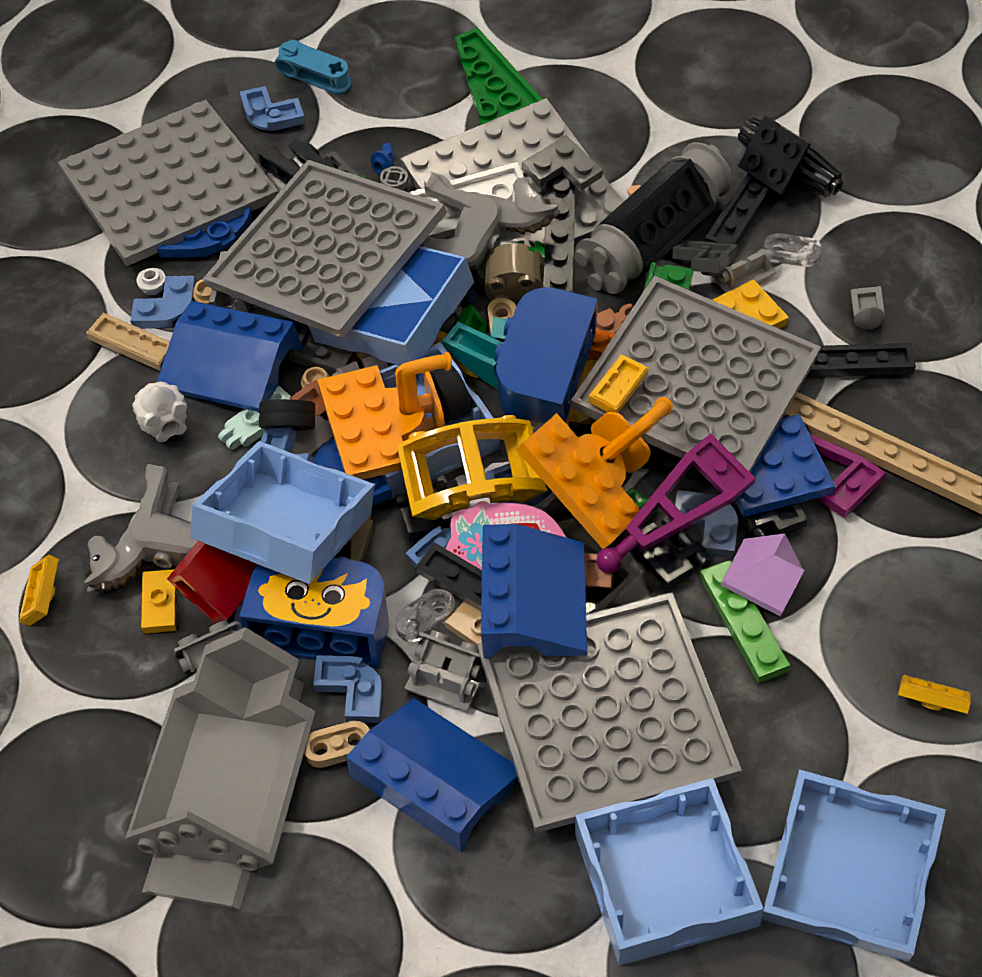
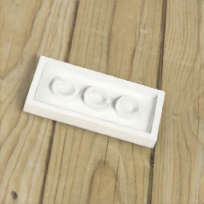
M515 162L451 180L450 183L456 189H461L471 194L492 195L515 201L513 184L516 179L525 177L518 163ZM424 188L409 192L445 205L447 214L429 236L435 239H445L454 236L462 211L426 195Z

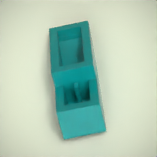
M457 322L442 340V345L466 368L498 390L497 377H495L497 362L494 361V356L498 343L503 344V342L461 322Z

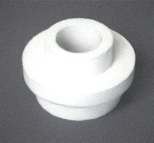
M148 268L138 274L136 282L139 289L145 294L156 295L164 289L165 274L158 268Z

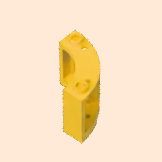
M506 415L500 418L466 421L427 432L417 431L408 436L409 439L398 444L397 448L412 516L436 520L449 513L469 508V501L489 498L490 503H525L547 492L544 481L516 450L533 434L530 421L516 419L515 415ZM477 440H504L513 477L486 480ZM459 443L468 484L434 493L425 454Z

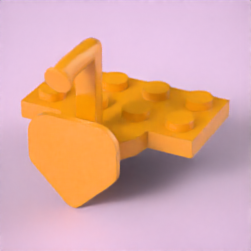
M449 352L405 362L400 365L395 372L397 387L385 388L378 365L317 380L341 463L346 474L364 480L400 471L402 467L397 445L408 440V436L414 432H427L445 426L441 402L429 371L438 369L449 371L452 366V357ZM423 373L426 394L418 396L416 375ZM431 413V417L425 418V414Z
M658 398L654 406L632 425L621 414L613 411L607 412L592 424L591 434H585L581 437H577L556 413L516 450L599 546L604 549L625 530L641 510L621 486L625 481L626 472L634 473L650 459L649 446L642 439V436L664 416L672 412L673 403L669 398Z

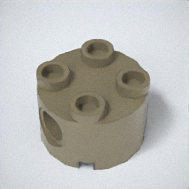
M514 243L494 248L492 255L488 253L485 262V293L492 301L497 298H507L517 305L520 299L528 292L543 288L544 259L541 253L536 249L535 253L529 251L528 245Z

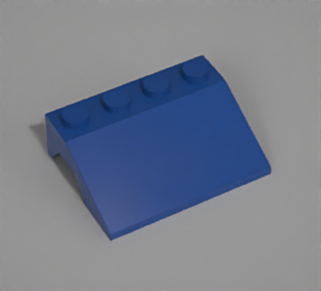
M191 301L176 322L157 382L162 381L169 385L177 386L178 391L182 395L259 412V403L269 400L278 387L279 365L290 349L301 351L303 346L295 324L292 321Z
M519 524L483 525L481 639L484 658H491L502 647L532 646L545 656L587 655L584 542Z
M415 698L369 730L346 756L350 777L460 852L466 847L473 827L490 806L499 805L519 781L513 762Z

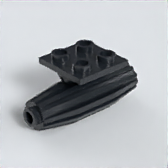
M764 116L763 120L754 117L749 118L740 128L738 141L747 150L738 167L779 194L784 195L790 182L824 197L831 196V194L836 195L842 188V173L816 149L812 148L811 143L768 116Z

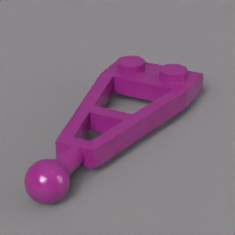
M710 433L684 455L625 528L628 537L615 548L607 547L598 553L596 557L597 567L606 574L617 572L622 566L623 557L635 547L639 546L642 551H645L729 505L755 483V477ZM693 465L721 494L683 514L667 496ZM659 507L672 521L645 535L640 529Z
M810 434L819 454L848 466L833 481L835 484L834 494L817 498L821 503L846 518L884 481L886 472L862 456Z

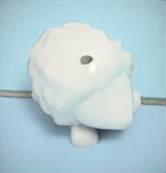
M162 381L149 383L135 395V401L132 406L142 431L156 437L158 442H165L169 437L181 435L186 431L185 419L188 407L184 396L178 391L177 386L169 385Z

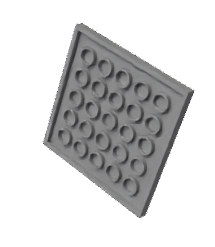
M545 98L400 159L401 167L407 171L408 177L417 190L425 187L432 173L437 175L442 173L451 181L517 162L532 188L543 199H546V184L539 187L522 170V162L565 135L586 154L587 152L548 99ZM602 175L601 179L581 191L575 186L574 245L583 239H590L593 229L623 203L604 175ZM542 227V230H537L536 233L525 232V234H520L516 231L510 232L503 229L499 234L501 236L499 246L509 243L518 244L520 240H524V245L529 247H535V241H540L544 248L545 227ZM485 262L481 268L473 272L481 286L485 285Z
M207 100L195 103L185 109L171 113L154 122L147 123L135 130L121 134L118 137L58 161L60 171L126 266L158 253L157 248L161 245L177 244L184 240V235L195 234L200 228L204 232L210 224L216 221L227 222L241 216L248 207H251L252 211L269 204L279 193V190Z
M308 160L203 279L207 287L343 339L447 214V210L442 203Z
M654 276L571 399L570 408L596 420L607 413L589 403V395L619 356L623 354L649 368L646 378L619 412L630 425L645 415L654 406L658 398L666 397L673 403L672 412L664 416L642 436L646 443L683 458L688 451L711 433L751 473L819 356L821 347Z
M672 592L586 615L587 655L545 656L532 646L502 647L491 658H484L482 642L477 643L480 660L535 833L575 823V815L622 802L646 800L666 790L711 778L714 779L716 784L741 777L742 769Z

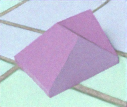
M785 534L747 538L743 540L721 586L781 616L804 569Z

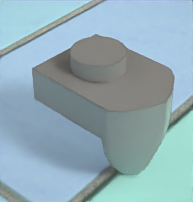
M881 286L851 289L850 295L854 324L859 328L869 331L880 326L885 317Z

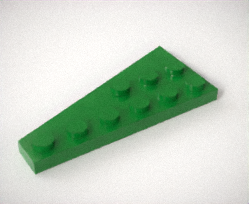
M478 27L455 36V45L480 125L543 100Z

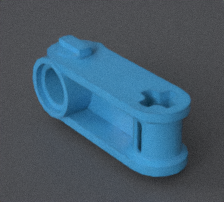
M289 40L279 47V55L274 64L283 75L338 95L350 90L352 82L351 78L347 75L348 64L343 59L304 45L297 40Z

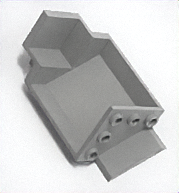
M246 627L205 645L194 681L174 689L125 838L137 844V848L140 851L154 854L142 890L143 894L240 910L251 871L274 862L315 711L300 702L304 683L294 678L299 659Z

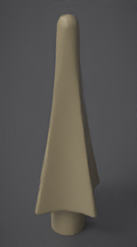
M371 516L351 537L350 560L362 562L375 532V529L372 527L373 520H371Z

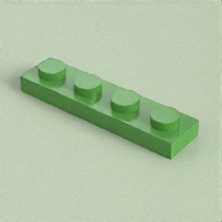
M729 560L701 570L700 579L757 683L788 673L790 664L755 603L721 586L732 562Z

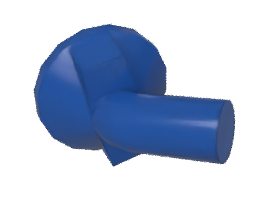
M390 143L383 144L382 151H376L371 155L372 169L378 175L386 168L394 166L395 156L393 146Z

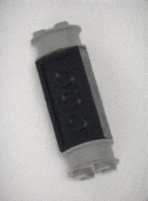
M700 142L688 144L683 149L681 156H676L667 162L593 229L590 239H583L576 245L573 257L587 278L588 284L594 290H602L610 294L622 292L627 285L628 279H635L640 274H645L650 270L651 262L657 263L716 208L715 204L718 197L726 195L731 190L734 182L730 167L716 146H708Z

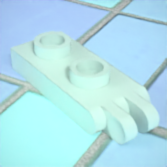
M278 386L269 400L289 399L291 396ZM247 409L242 410L225 423V429L219 433L218 438L223 443H226L230 450L236 449L241 444L244 447L249 446L262 437L264 429L259 428V412Z

